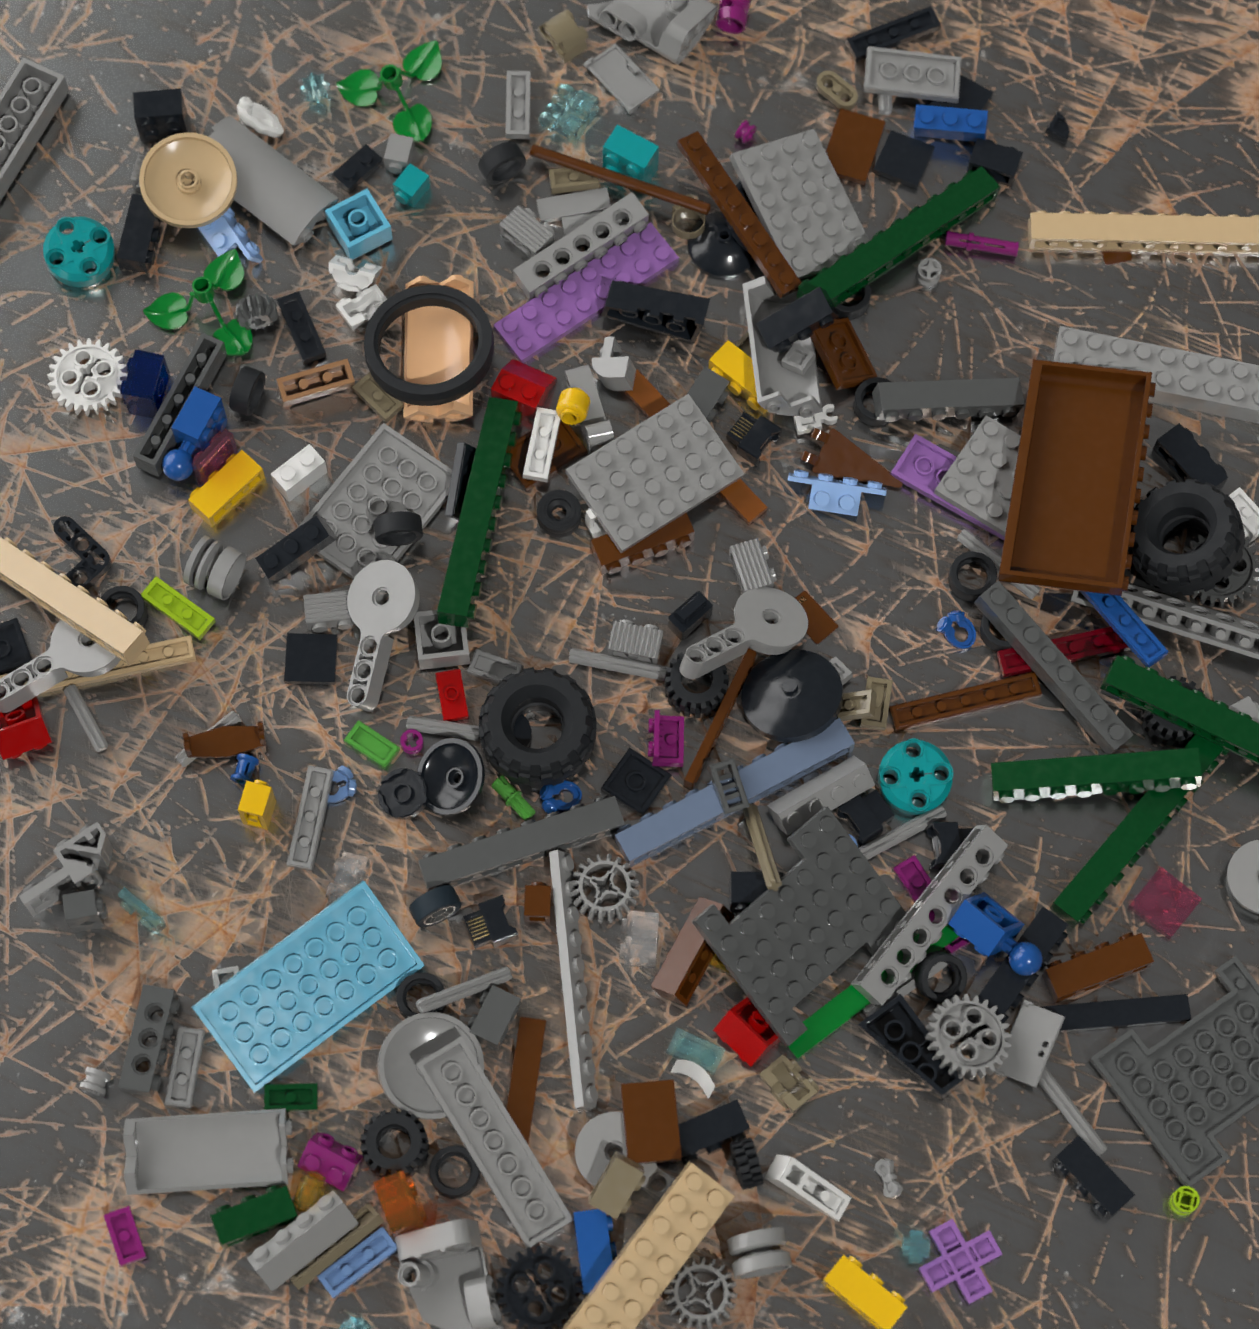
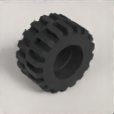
M683 652L677 655V660L674 658L671 660L670 667H667L664 687L670 706L675 705L676 712L684 711V716L690 717V714H695V718H700L703 713L706 717L710 716L712 710L716 712L719 709L728 690L729 675H727V668L723 665L705 674L704 676L710 680L712 686L703 693H691L681 683L685 678L679 670L684 657Z
M1170 676V678L1177 680L1176 676ZM1185 677L1177 680L1182 683L1183 687L1189 690H1197L1195 682L1191 681L1189 684L1186 682L1187 678ZM1201 688L1198 689V691L1204 693ZM1140 708L1142 710L1140 720H1144L1142 726L1144 730L1149 729L1148 735L1151 738L1154 735L1158 737L1157 742L1162 743L1165 740L1167 745L1170 746L1176 742L1178 746L1182 745L1185 740L1189 742L1195 736L1194 733Z
M396 1108L391 1109V1112L383 1110L379 1112V1116L375 1117L374 1115L371 1117L369 1124H365L363 1128L364 1133L361 1134L360 1138L361 1152L368 1167L381 1178L384 1176L387 1180L392 1181L393 1178L404 1180L405 1176L409 1175L411 1177L415 1174L414 1171L420 1170L423 1167V1161L427 1159V1151L429 1149L427 1133L422 1122H419L414 1114L409 1115L408 1111L403 1109L399 1112ZM391 1131L404 1132L410 1138V1148L400 1158H387L379 1150L380 1140Z

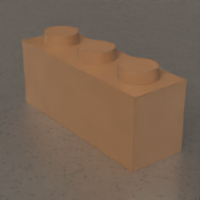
M348 358L276 379V386L283 408L347 390L355 384Z

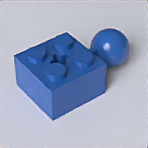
M194 386L171 427L179 449L168 452L162 461L163 471L171 480L182 481L187 479L194 470L192 455L194 454L204 459L207 452H211L216 444L215 438L219 431L222 432L225 429L228 421L220 397Z
M985 892L965 899L948 923L954 928V932L959 937L967 939L974 944L975 950L980 954L989 957L1004 951L1009 955V964L1012 970L1019 975H1033L1042 965V953L1036 945L1029 942L1018 943L1014 940L1025 924Z

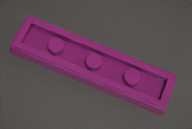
M915 855L892 869L914 903L932 882ZM933 910L929 912V920L932 923L935 919ZM958 937L951 944L947 945L944 950L952 954L969 944L970 941Z

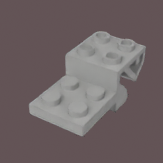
M98 822L87 824L73 838H66L57 844V848L53 851L63 868L50 871L45 876L46 879L38 884L33 883L23 890V894L19 895V898L33 917L63 899L62 895L70 894L77 889L79 892L95 890L102 884L103 879L98 872V867H109L113 846Z

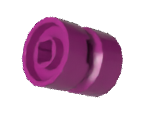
M720 0V9L716 19L717 28L730 34L742 33L746 28L751 0Z

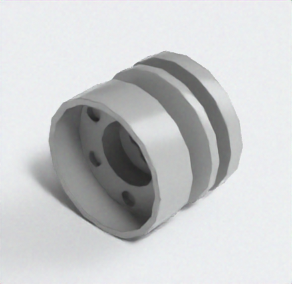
M205 535L198 541L189 556L183 575L184 583L191 586L195 584V588L199 590L207 586L208 594L225 601L234 592L241 579L246 565V553L231 546L223 550L222 542L217 540L214 542L213 538Z

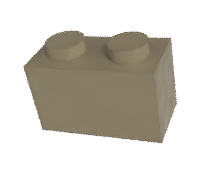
M615 1151L589 1195V1204L615 1219L618 1218L620 1213L625 1214L632 1203V1200L629 1199L634 1190H640L646 1179L643 1176L644 1167Z

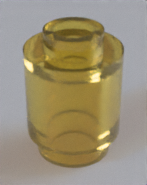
M307 1171L301 1177L293 1200L298 1211L306 1212L323 1197L326 1189V1178L322 1174Z

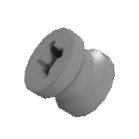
M925 258L919 263L916 273V280L919 285L925 288H932L938 284L942 272L940 262L934 258Z
M87 1067L85 1070V1081L81 1082L79 1088L95 1095L105 1096V1085L111 1080L112 1075L96 1068Z

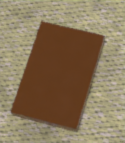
M840 108L826 149V154L838 178L865 186L886 121Z
M848 317L835 319L832 325L826 328L820 327L813 331L811 339L836 390L860 386L867 379L878 377Z
M562 420L560 421L549 477L588 454V450L571 426L562 422ZM532 430L518 438L516 446L511 447L510 451L513 457L509 469L526 492L541 483V481L523 478Z
M674 1079L621 1084L627 1157L638 1164L681 1161Z

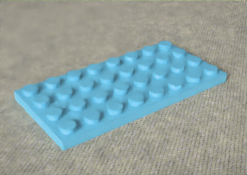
M361 881L194 1004L192 1008L255 1093L397 987L407 976L414 974L425 965L366 882Z

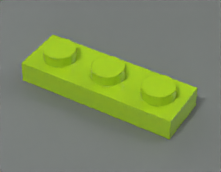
M157 576L141 593L144 601L198 640H201L216 622L214 617Z

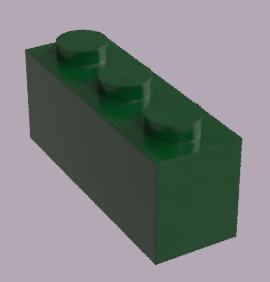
M281 1184L266 1189L267 1193L256 1197V1194H252L240 1200L241 1203L231 1207L230 1204L215 1209L216 1213L210 1215L221 1247L227 1249L288 1225L296 1220L298 1213L287 1185L282 1187Z

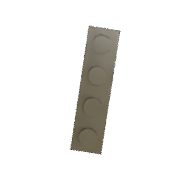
M369 1202L353 1214L359 1224L289 1278L298 1290L309 1284L313 1278L330 1267L339 1257L354 1248L359 1241L375 1231L384 1222Z

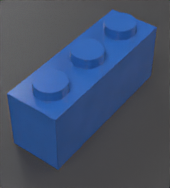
M916 105L913 127L914 136L973 142H976L977 138L986 139L988 111Z
M599 1209L573 1212L583 1297H586L613 1262L612 1258L617 1257L615 1242H610L609 1231H613L612 1216L606 1215L605 1212Z

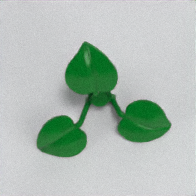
M437 40L427 42L410 51L403 60V69L405 71L389 64L381 69L380 77L378 78L377 74L372 70L361 69L337 82V88L349 103L357 107H367L374 104L378 98L377 91L382 90L383 84L389 90H396L405 111L397 113L394 117V131L397 135L413 137L414 142L424 141L432 128L431 113L426 106L419 103L409 109L400 90L403 83L401 75L411 79L416 75L420 81H428L435 78L442 68L439 43Z
M236 249L230 250L214 259L204 270L203 276L193 281V291L190 292L188 305L182 295L171 292L161 295L150 306L143 309L148 320L157 327L175 330L187 323L188 316L186 312L191 310L196 298L200 303H209L222 326V328L214 332L212 337L224 342L227 356L245 355L252 347L253 336L251 329L246 330L245 327H241L237 319H232L226 325L213 300L215 296L214 290H217L218 287L224 291H231L239 287L244 280V268Z

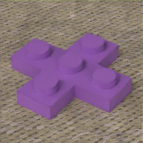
M951 1219L928 1232L941 1255L918 1269L931 1293L955 1281L969 1305L993 1291L980 1269L981 1266L1002 1255L990 1230L965 1242L954 1220Z

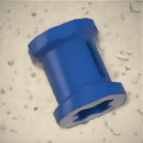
M238 754V764L235 773L231 774L230 779L235 783L245 785L246 781L253 782L251 778L255 766L259 764V760L247 754Z

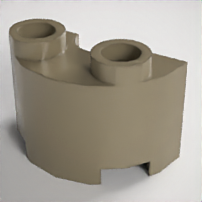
M568 9L538 26L537 31L546 42L549 41L552 44L556 54L564 63L588 49L586 43L588 34L583 26L578 27L572 13Z
M782 1054L759 1075L762 1081H765L772 1089L770 1092L785 1109L790 1108V1111L795 1113L818 1093L819 1087L812 1078L808 1077L806 1079L799 1074L802 1069L793 1058L788 1060Z

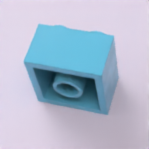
M368 189L325 210L327 224L348 258L355 259L393 239L391 225Z

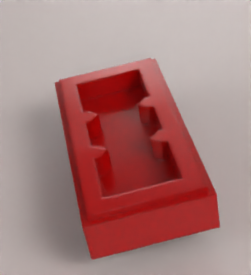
M455 669L435 673L443 720L453 722L469 719L461 670Z

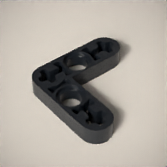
M67 516L60 517L54 522V532L57 538L81 560L66 576L72 581L74 586L81 585L88 590L111 568V558L108 552L72 518ZM61 526H69L71 532L74 534L72 539L66 531L61 530ZM83 539L89 541V547L86 550L80 551L76 549L78 541ZM93 551L99 559L104 560L103 565L99 563L96 564L94 558L91 556ZM78 573H86L88 575L87 581L82 584L76 583L74 578Z

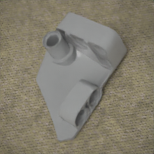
M612 0L599 4H588L587 10L589 18L627 41L637 40L674 64L679 65L693 50L717 13L718 6L708 0Z
M452 1220L395 1237L399 1262H401L398 1270V1280L403 1286L409 1288L423 1322L441 1329H504L500 1306L496 1303L498 1301L497 1293H495L496 1286L493 1278L488 1275L477 1220ZM414 1269H416L417 1271V1277L415 1281H413L411 1278V1274Z

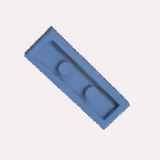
M382 1226L317 1277L331 1297L335 1299L397 1251V1246Z

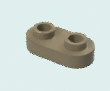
M823 71L818 75L816 88L827 100L839 109L851 110L856 106L858 99L856 89L837 73ZM825 84H830L831 87L828 88V87H825L824 85H825ZM846 98V99H848L849 101H848V102H844V101H842V99Z

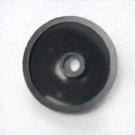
M721 211L705 215L703 233L695 239L688 240L687 243L689 257L693 264L703 273L715 278L739 276L749 270L755 263L751 254L745 251L733 238L726 218ZM698 220L690 232L700 229L703 225V220ZM726 235L728 238L722 239L720 236Z
M447 738L433 744L423 755L417 770L428 785L429 797L426 806L432 811L443 815L460 814L470 808L478 799L485 780V768L480 753L469 742L457 738Z

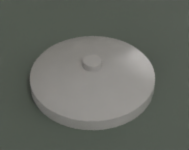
M420 1013L401 1021L386 1036L378 1055V1077L387 1098L400 1111L402 1109L406 1110L409 1115L414 1114L419 1119L434 1120L447 1117L416 1067V1064L462 1036L484 1072L483 1052L476 1036L469 1032L470 1029L463 1022L443 1013Z

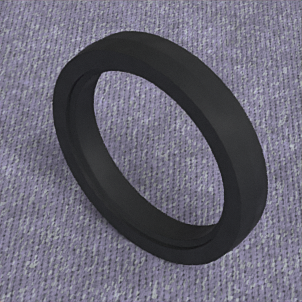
M421 285L396 293L377 308L366 327L364 355L368 369L375 382L393 398L412 405H441L465 396L484 379L494 355V334L485 311L472 297L460 290L447 286ZM439 306L452 309L465 316L473 324L479 336L478 349L469 366L452 379L429 385L410 383L392 374L380 357L381 340L390 324L404 313L420 307Z

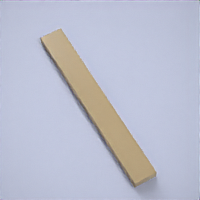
M192 636L151 643L131 665L120 660L113 669L100 676L82 677L65 671L68 678L41 694L63 690L72 684L77 687L195 662L197 660ZM8 674L0 675V679Z

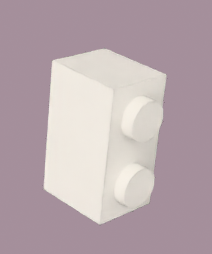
M308 444L273 471L271 477L273 485L290 502L328 472L325 460Z

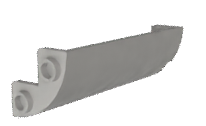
M232 116L222 119L211 127L212 133L208 137L220 143L228 151L236 168L237 191L234 200L293 246L309 241L313 235L312 229L316 222L326 219L325 210L336 205L339 198Z
M765 276L742 284L758 404L769 413L808 418L816 413L823 412L816 359L803 376L782 367L781 360L789 349L782 353L770 350L756 324L796 301L798 290L780 298ZM811 337L802 341L797 340L796 342H794L795 344L814 352V345Z
M286 1108L125 1119L123 1132L126 1153L124 1178L127 1195L278 1184L286 1185L289 1183V1173H294L293 1157H289L288 1135H292V1119H287Z

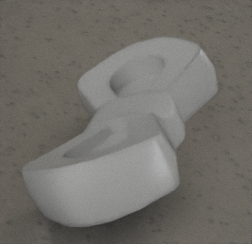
M883 1158L876 1163L875 1171L882 1177L884 1196L896 1198L902 1193L903 1186L896 1181L897 1176L893 1173L894 1161Z

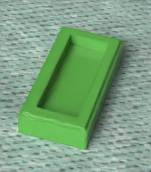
M359 720L344 739L345 744L385 770L400 751L399 746Z

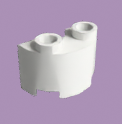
M336 255L329 261V273H332L338 286L346 291L353 292L367 288L380 275L383 267L366 262L364 267L358 268L354 265L353 259Z
M375 284L358 291L355 299L347 297L337 302L336 309L352 331L358 329L360 332H364L374 312L387 298Z

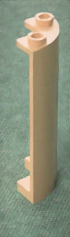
M451 275L440 283L430 280L427 276H418L405 284V289L421 285L447 286L460 290L474 299V282L465 279L461 275ZM439 306L420 307L405 313L404 381L421 385L437 384L454 378L469 366L473 360V324L465 316L452 309ZM473 390L455 401L441 405L419 406L404 402L403 418L408 420L433 423V418H445L446 422H453L473 416Z

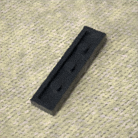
M932 6L846 38V45L854 61L858 62L866 59L868 46L891 49L940 30L941 23Z

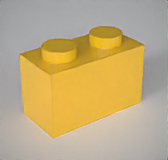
M254 780V782L246 781L238 806V812L243 824L268 830L277 801L272 787L267 782L261 780Z

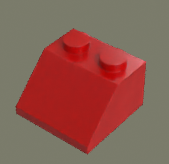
M512 359L499 372L491 388V397L518 401V408L522 415L535 420L537 407L543 408L557 378Z
M37 696L8 713L0 712V754L3 760L17 758L24 752L32 749L39 750L52 743Z
M748 996L732 1007L713 1030L750 1067L761 1060L780 1041Z

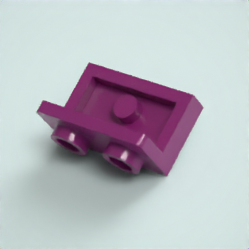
M654 710L653 718L648 720V733H653V741H648V757H652V766L683 767L684 716L660 715V710Z
M317 1132L309 1139L297 1167L344 1192L350 1183L356 1167L362 1162L363 1155L359 1154L351 1146L338 1143L331 1135Z

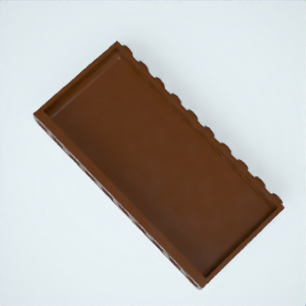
M1033 359L999 570V581L1122 596V591H1128L1129 576H1125V569H1131L1132 554H1128V547H1134L1135 532H1131V525L1137 526L1138 510H1134V504H1140L1141 489L1137 488V482H1143L1144 467H1140V460H1146L1147 446L1143 445V439H1149L1150 425L1146 424V418L1152 417L1153 404L1148 402L1149 397H1154L1156 383L1151 382L1152 372Z

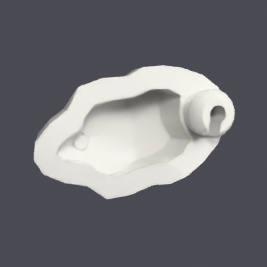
M242 97L237 105V113L246 126L270 137L278 138L283 134V127L276 115L263 105L253 103L249 97Z

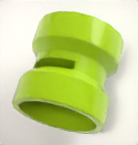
M1190 1186L1179 1187L1169 1198L1170 1210L1175 1215L1181 1217L1190 1215L1198 1208L1200 1203L1198 1192Z

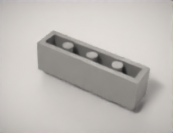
M852 756L771 802L767 807L776 826L786 835H790L823 807L828 806L830 810H833L875 786V783L866 763L856 756Z
M331 1191L320 1198L306 1212L301 1213L286 1228L278 1231L267 1243L258 1247L247 1260L273 1292L359 1223L338 1195Z

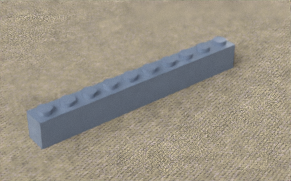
M836 719L825 731L813 738L790 744L784 742L774 749L775 752L767 756L766 754L757 756L752 760V764L743 767V765L738 766L737 769L748 803L753 804L852 752L855 743L841 719ZM729 778L720 781L721 785L724 786L733 783V779ZM711 780L707 784L708 787L700 791L694 789L685 795V799L679 802L674 800L662 807V811L656 814L650 812L640 818V822L633 826L627 824L617 831L618 834L615 835V843L626 863L628 862L631 868L738 811L724 814ZM734 787L725 790L724 794L726 796L735 793L737 789ZM740 797L727 801L728 806L741 802Z

